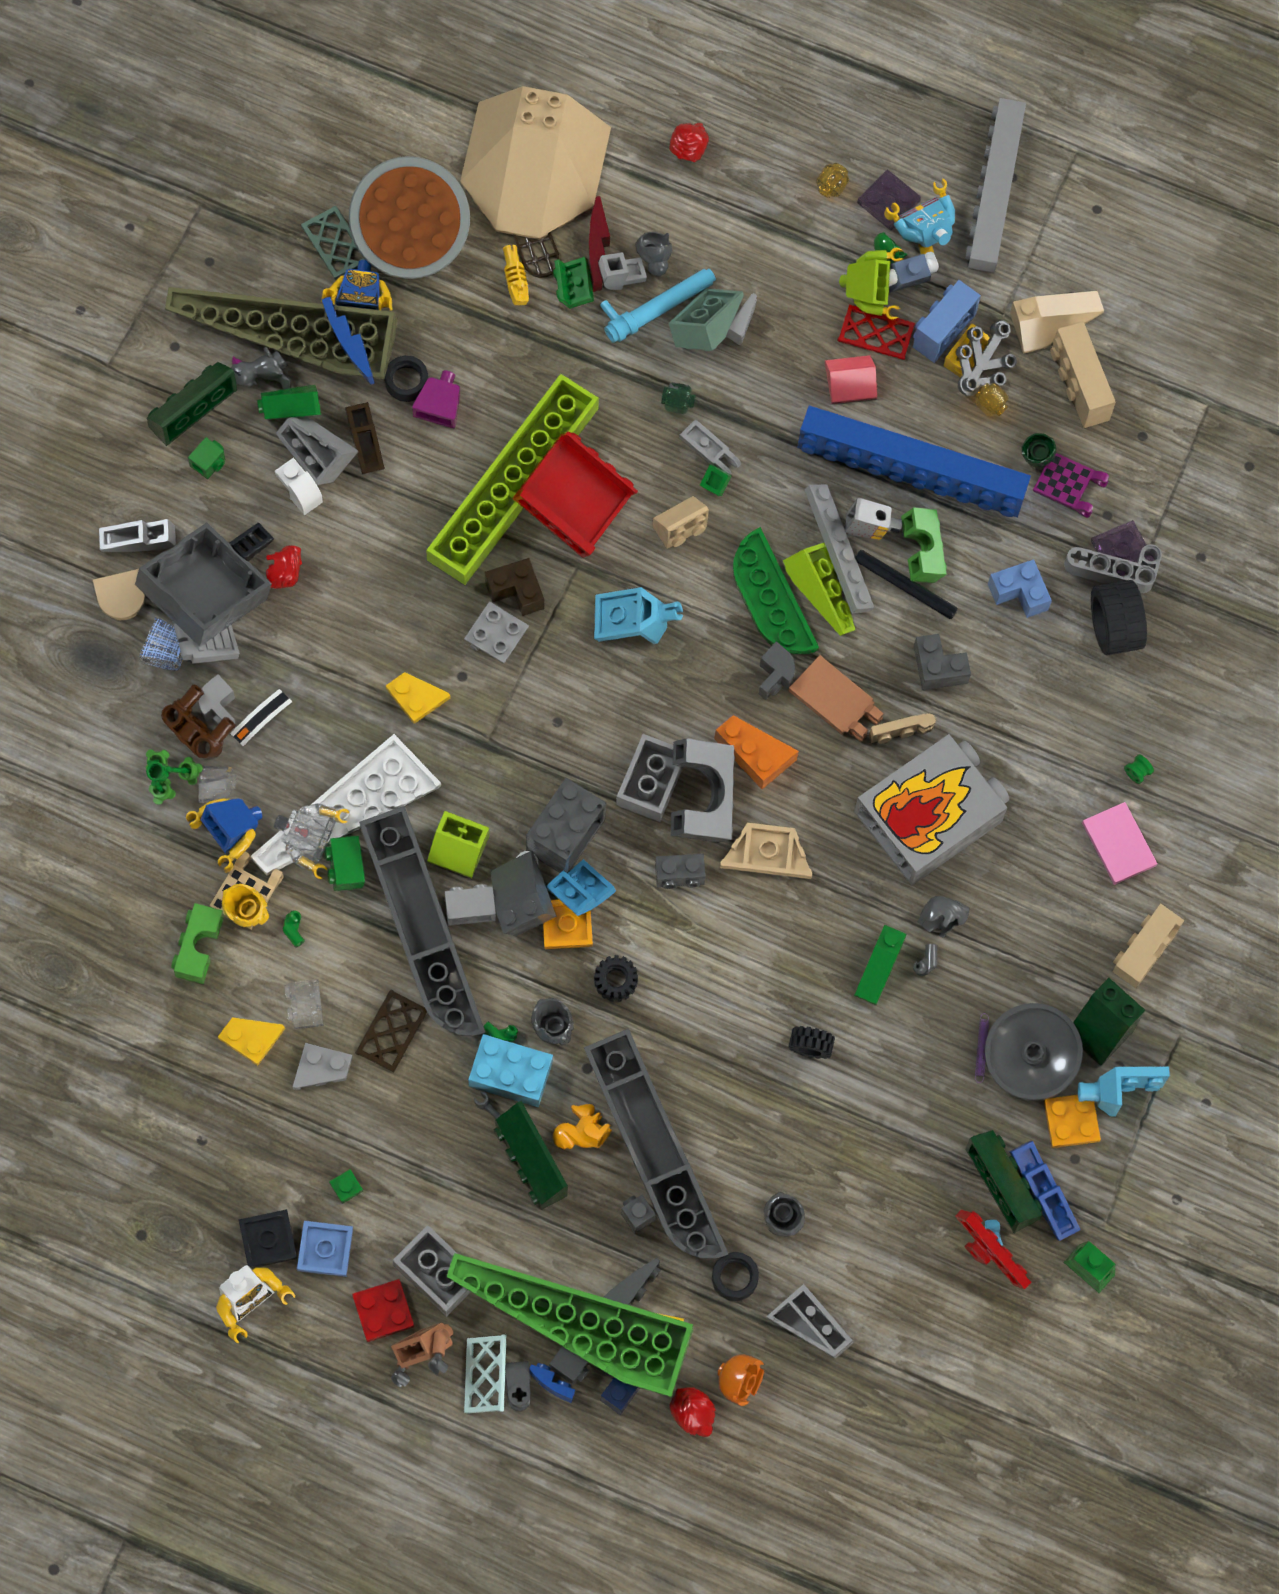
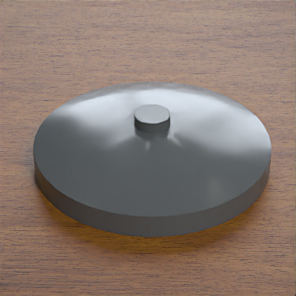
M1028 1003L1011 1008L995 1021L986 1039L985 1058L992 1078L1005 1092L1019 1099L1039 1101L1062 1093L1072 1084L1082 1064L1083 1048L1076 1026L1063 1012L1049 1005Z

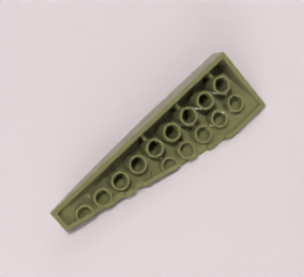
M168 287L165 310L337 374L363 377L342 349L328 320L323 304ZM334 305L337 317L346 316L352 336L361 335L373 378L384 379L395 341L398 322L395 313Z

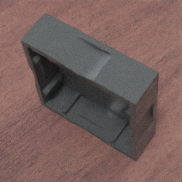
M205 523L184 537L175 547L162 552L141 566L138 570L135 585L195 643L202 646L265 602L272 583L250 562L239 556L208 523Z

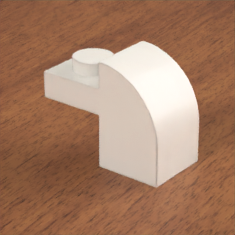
M294 458L275 470V475L288 489L290 499L303 515H306L323 503L322 494L317 484Z

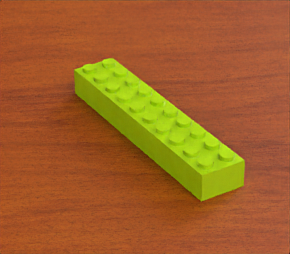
M560 374L426 550L427 561L466 585L523 510V507L512 499L561 434L567 431L573 432L576 435L581 433L597 412L599 398Z

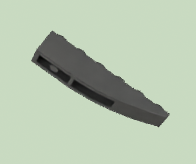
M655 1258L611 1289L603 1298L630 1306L634 1300L639 1302L647 1291L644 1286L649 1280L653 1282L661 1271L658 1268L660 1260ZM564 1347L560 1348L549 1364L552 1371L572 1385L577 1380L582 1382L589 1372V1369L586 1368L589 1362Z

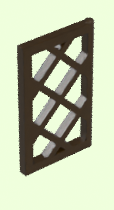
M390 990L355 1054L394 1073L427 1014V1010L416 1002ZM392 997L400 1001L401 1008L387 1011L386 1007ZM415 1008L421 1013L415 1022L410 1023L407 1010ZM403 1012L407 1024L393 1028L389 1016ZM386 1017L389 1030L375 1033L374 1029L378 1021ZM408 1029L409 1035L403 1044L398 1045L395 1032ZM391 1034L395 1046L381 1050L377 1038ZM374 1039L377 1052L369 1054L363 1051L367 1041ZM396 1051L397 1057L392 1065L384 1061L383 1054Z

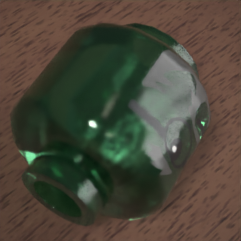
M671 382L668 387L664 386L661 404H664L666 411L686 414L689 408L694 407L696 395L692 394L691 386Z

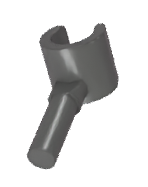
M481 1091V1095L486 1100L479 1103L474 1098L477 1108L481 1110L486 1109L487 1112L497 1119L501 1115L490 1104L487 1093Z

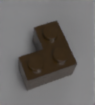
M530 558L485 571V584L492 603L515 596L522 616L544 610L545 599Z

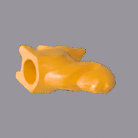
M572 1105V1112L580 1120L576 1126L570 1123L559 1124L552 1134L554 1144L564 1150L566 1148L572 1149L574 1145L581 1148H600L612 1132L610 1129L611 1125L606 1123L601 1126L599 1124L602 1116L600 1112L594 1115V1105Z

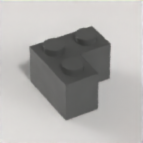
M940 634L916 637L914 651L922 690L969 683L971 671L967 652L943 655Z

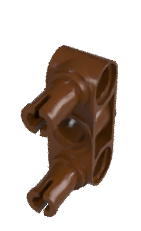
M194 684L181 699L178 698L172 704L165 706L161 717L163 722L175 733L176 737L197 757L217 758L222 752L223 740L236 725L231 719L224 717L215 729L210 731L207 725L192 712V707L204 694V691ZM176 710L178 712L177 720H175L174 713ZM207 743H209L210 750L208 753L205 749Z

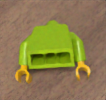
M893 248L891 252L886 250L867 251L856 260V263L848 265L847 274L840 276L839 284L842 288H846V296L852 298L854 304L863 312L880 316L886 314L889 319L899 318L892 316L890 313L892 308L900 309L899 306L892 305L887 308L884 305H888L891 261H887V259H892L894 262L904 260L903 258H894L896 252H903L902 249Z

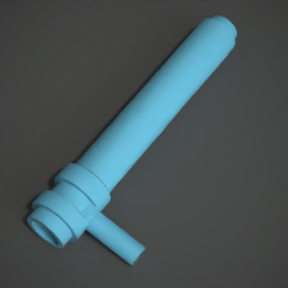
M709 268L707 270L702 269L633 311H626L620 316L607 300L603 301L600 307L611 319L608 325L604 327L607 337L612 343L623 341L628 334L633 335L638 332V328L713 285V281L716 280L714 273Z

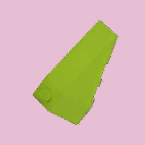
M825 542L803 549L783 560L786 572L792 582L840 636L855 630L849 605L843 600V589L840 582H838Z

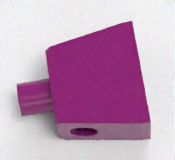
M443 370L440 380L432 377L427 379L413 404V417L455 429L460 400V386L453 384L456 376L453 372Z

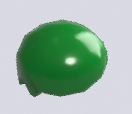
M885 232L879 233L874 239L875 251L886 250L891 252L893 248H900ZM896 252L894 258H905L908 254ZM887 259V261H891L890 265L895 263L892 259Z

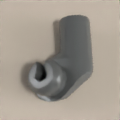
M936 944L925 945V958L914 963L913 970L919 976H925L937 967Z

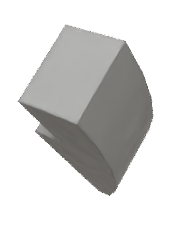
M168 519L150 523L140 520L99 528L100 550L102 552L151 551L176 546L175 525Z

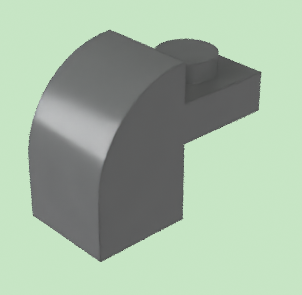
M775 642L760 660V667L770 674L759 688V695L765 700L770 695L775 696L782 685L789 689L795 673V662L792 655L779 643Z

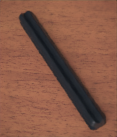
M860 550L855 556L858 564L945 617L952 619L957 613L958 608L915 581H911L910 578L864 550Z

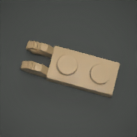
M930 713L915 715L872 726L869 733L871 743L878 741L879 744L890 741L892 737H909L915 731L925 734L933 730L936 722L935 715Z

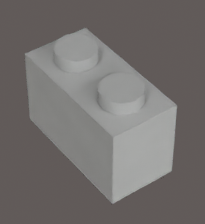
M485 884L475 885L473 889L453 887L449 891H445L448 926L496 921L493 886L488 887Z

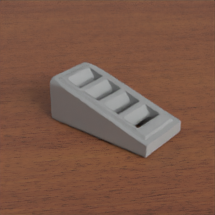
M754 293L751 294L735 315L726 335L727 338L738 345H741L756 307L757 295Z

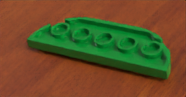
M761 527L755 529L742 540L736 551L733 562V577L758 632L770 645L777 642L791 654H809L819 651V646Z

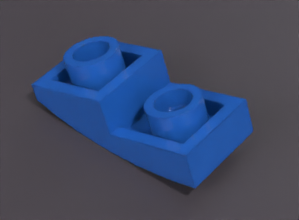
M537 1363V1366L531 1364L529 1369L530 1375L540 1386L554 1396L572 1403L575 1389L571 1388V1384L560 1380L554 1383L555 1372L551 1371V1367L541 1363Z

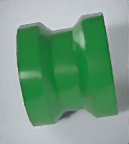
M1141 754L1134 758V762L1124 766L1126 774L1137 784H1141L1146 775H1151L1154 772L1152 764Z

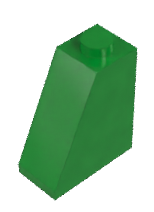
M316 385L261 393V399L257 400L259 414L264 413L265 419L321 415Z

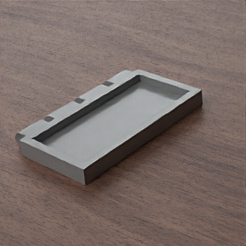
M174 623L173 626L183 660H191L193 664L238 659L240 653L232 625L202 646H199Z

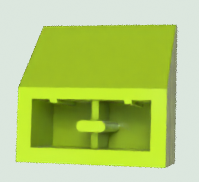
M444 811L436 830L427 862L472 879L490 836L489 827Z

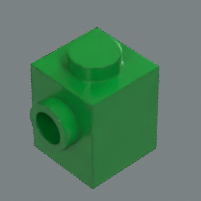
M205 437L189 455V466L208 480L215 471H220L225 464L223 446L217 441H210Z

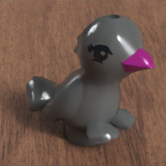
M264 347L265 355L259 357L254 362L241 361L233 356L231 368L234 370L237 385L252 387L253 384L257 385L255 378L259 377L265 380H276L281 383L283 389L291 388V380L282 371L288 365L278 351L271 354L269 349Z

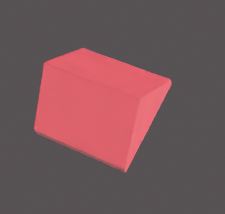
M870 355L825 360L831 404L877 399L876 366Z

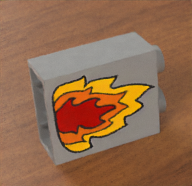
M950 734L857 799L854 813L911 886L1002 823L1007 810L1005 803L1009 801V795L1003 785L994 777L986 781L976 768L980 764V759L973 747L966 741L957 744Z

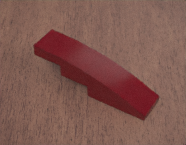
M600 196L595 198L589 232V266L593 292L602 290V277L598 263L601 256L605 255L604 247L610 246V233Z

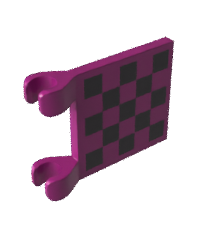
M1056 453L1054 460L1045 466L1033 488V492L1067 506L1088 518L1092 514L1093 505L1080 501L1090 480L1100 487H1106L1109 475L1102 471L1093 470Z

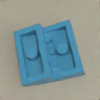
M584 859L570 872L566 873L563 870L546 886L551 893L577 916L597 907L616 892L614 886Z

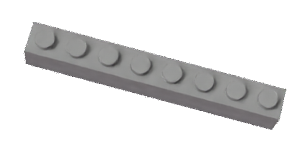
M1000 98L998 106H993L991 119H995L994 126L990 125L987 139L992 140L990 146L986 145L984 159H988L987 166L982 165L980 179H984L983 186H978L976 199H980V205H975L973 219H977L976 226L971 225L969 239H973L972 246H967L965 259L969 260L968 268L995 273L1026 102Z

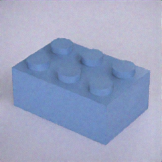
M960 280L954 286L950 284L943 293V299L940 302L938 300L935 301L929 310L930 314L926 318L922 317L915 326L917 330L913 335V338H915L913 348L933 363L939 359L977 313L981 295Z

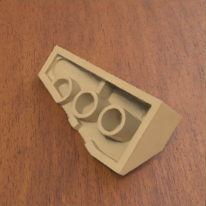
M1098 291L1035 296L1014 301L1010 315L1024 354L1047 348L1052 344L1057 329L1083 321L1086 324L1104 313Z

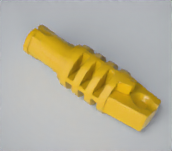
M507 245L503 247L506 261L504 273L508 291L514 305H527L529 295L525 268L519 261L517 246L512 245L511 250V246Z

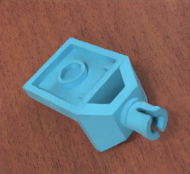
M642 587L597 594L595 596L594 639L600 642L641 635L652 644H657L667 629V622L682 619L683 615L677 614L683 612L682 605L678 601L664 604Z
M1115 1067L1100 1076L1097 1082H1079L1078 1100L1079 1102L1095 1101L1097 1102V1107L1109 1116L1116 1117L1122 1106V1091H1135V1088H1145V1091L1150 1092L1160 1090L1170 1076L1169 1067Z

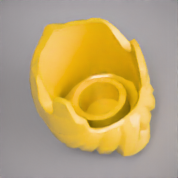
M235 884L223 891V911L235 924L241 927H251L258 924L263 925L269 919V913L266 908L267 902L262 894L253 887L245 884Z

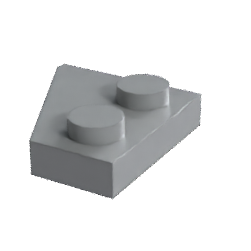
M305 1043L293 1089L300 1090L302 1087L345 1081L353 1056Z

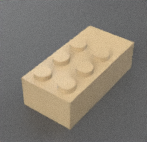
M1084 321L1057 329L1056 336L1053 339V346L1050 349L1051 356L1054 361L1058 362L1060 379L1065 381L1067 385L1068 399L1073 401L1083 428L1109 421L1116 401Z

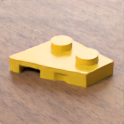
M405 672L386 685L387 691L413 724L450 699L448 692Z
M232 1017L219 1034L218 1039L258 1066L281 1036L285 1026Z

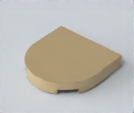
M139 569L93 580L98 604L104 614L120 621L131 619L137 615L145 602V594L135 585Z

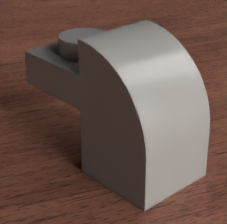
M621 252L602 255L599 260V269L604 286L607 289L622 290L624 285L645 282L647 279L641 257L625 260L624 254Z
M217 674L202 688L204 694L199 699L202 717L206 722L212 718L216 725L224 717H228L235 723L234 718L224 709L226 705L235 699L234 691Z

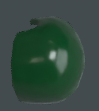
M1035 433L1027 437L1021 447L1024 460L1033 467L1041 468L1049 465L1054 460L1057 451L1054 439L1044 433Z

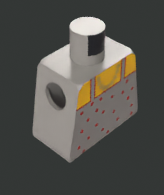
M857 498L846 514L845 532L846 535L879 540L883 538L887 531L899 533L902 520L891 518L892 508L889 506Z

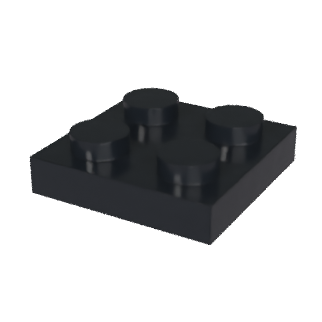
M287 1209L239 1219L247 1265L250 1268L297 1259Z

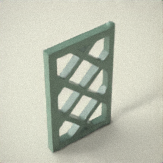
M337 206L301 224L302 229L335 280L345 275L347 269L358 268L359 261L351 260L353 249H358L351 236L350 227ZM335 213L340 220L339 225L327 222L328 216ZM313 224L320 225L319 235H313L308 227ZM325 227L337 229L335 240L322 237ZM341 231H346L352 239L351 244L338 241ZM320 242L333 244L330 255L323 252ZM337 245L349 248L347 259L334 256ZM332 261L345 263L344 269L336 272L332 266Z

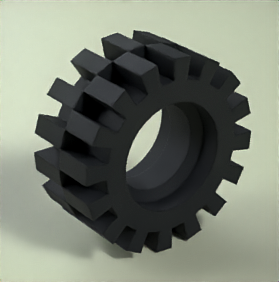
M614 955V958L608 956L605 961L602 960L599 966L596 967L594 985L597 988L598 994H602V998L606 999L607 997L611 1002L613 1000L621 1002L623 998L626 1000L630 994L633 995L635 992L638 975L637 969L633 966L631 960L628 962L626 957L619 958V955ZM618 970L625 975L626 980L623 985L613 987L607 982V975L611 971Z
M796 1026L792 1028L788 1048L796 1054L800 1053L802 1056L827 1059L832 1055L835 1036L827 1033V1031H820L818 1028L812 1029L808 1026L807 1028Z

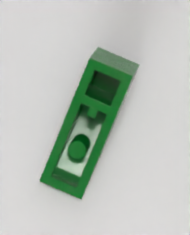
M884 925L854 996L877 1005L907 934Z

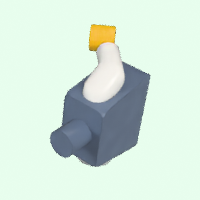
M919 244L918 247L921 255L890 265L889 293L931 280V274L937 272L939 268L932 245L930 247H923Z

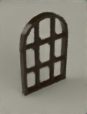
M551 232L548 233L549 236L533 241L525 237L526 243L519 244L516 235L513 234L522 264L528 273L538 278L554 274L549 258L556 256L558 260L559 252ZM551 240L555 253H547L543 241ZM540 244L544 256L537 258L531 245ZM527 246L532 256L531 260L525 261L521 251L522 247ZM537 261H546L550 272L541 274ZM533 263L537 273L530 270L527 264Z

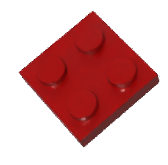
M400 1279L352 1294L367 1342L414 1328Z

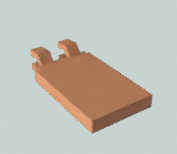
M821 655L789 687L790 693L841 735L849 732L860 742L867 737L868 732L858 722L864 715L875 725H878L883 719V713L874 706L873 698Z

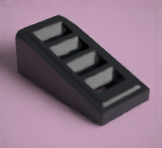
M258 522L229 542V544L239 556L246 561H250L268 546L274 538ZM256 533L263 541L260 542L253 534ZM247 539H249L255 546L253 547V546L247 541ZM240 545H241L247 552H244V551L241 549Z

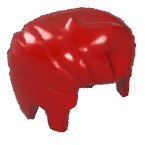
M683 123L676 126L670 139L669 150L678 159L691 162L701 159L709 142V135L703 124Z
M289 545L285 546L280 552L267 555V560H274V564L269 565V568L266 570L267 579L272 583L271 588L281 589L296 585L299 578L300 565L302 564L301 548Z
M678 1388L669 1405L675 1422L690 1435L710 1436L713 1430L712 1424L715 1421V1405L704 1392L697 1388Z

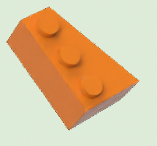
M734 715L715 731L714 739L717 743L734 746L735 762L761 789L765 788L797 761L798 750Z

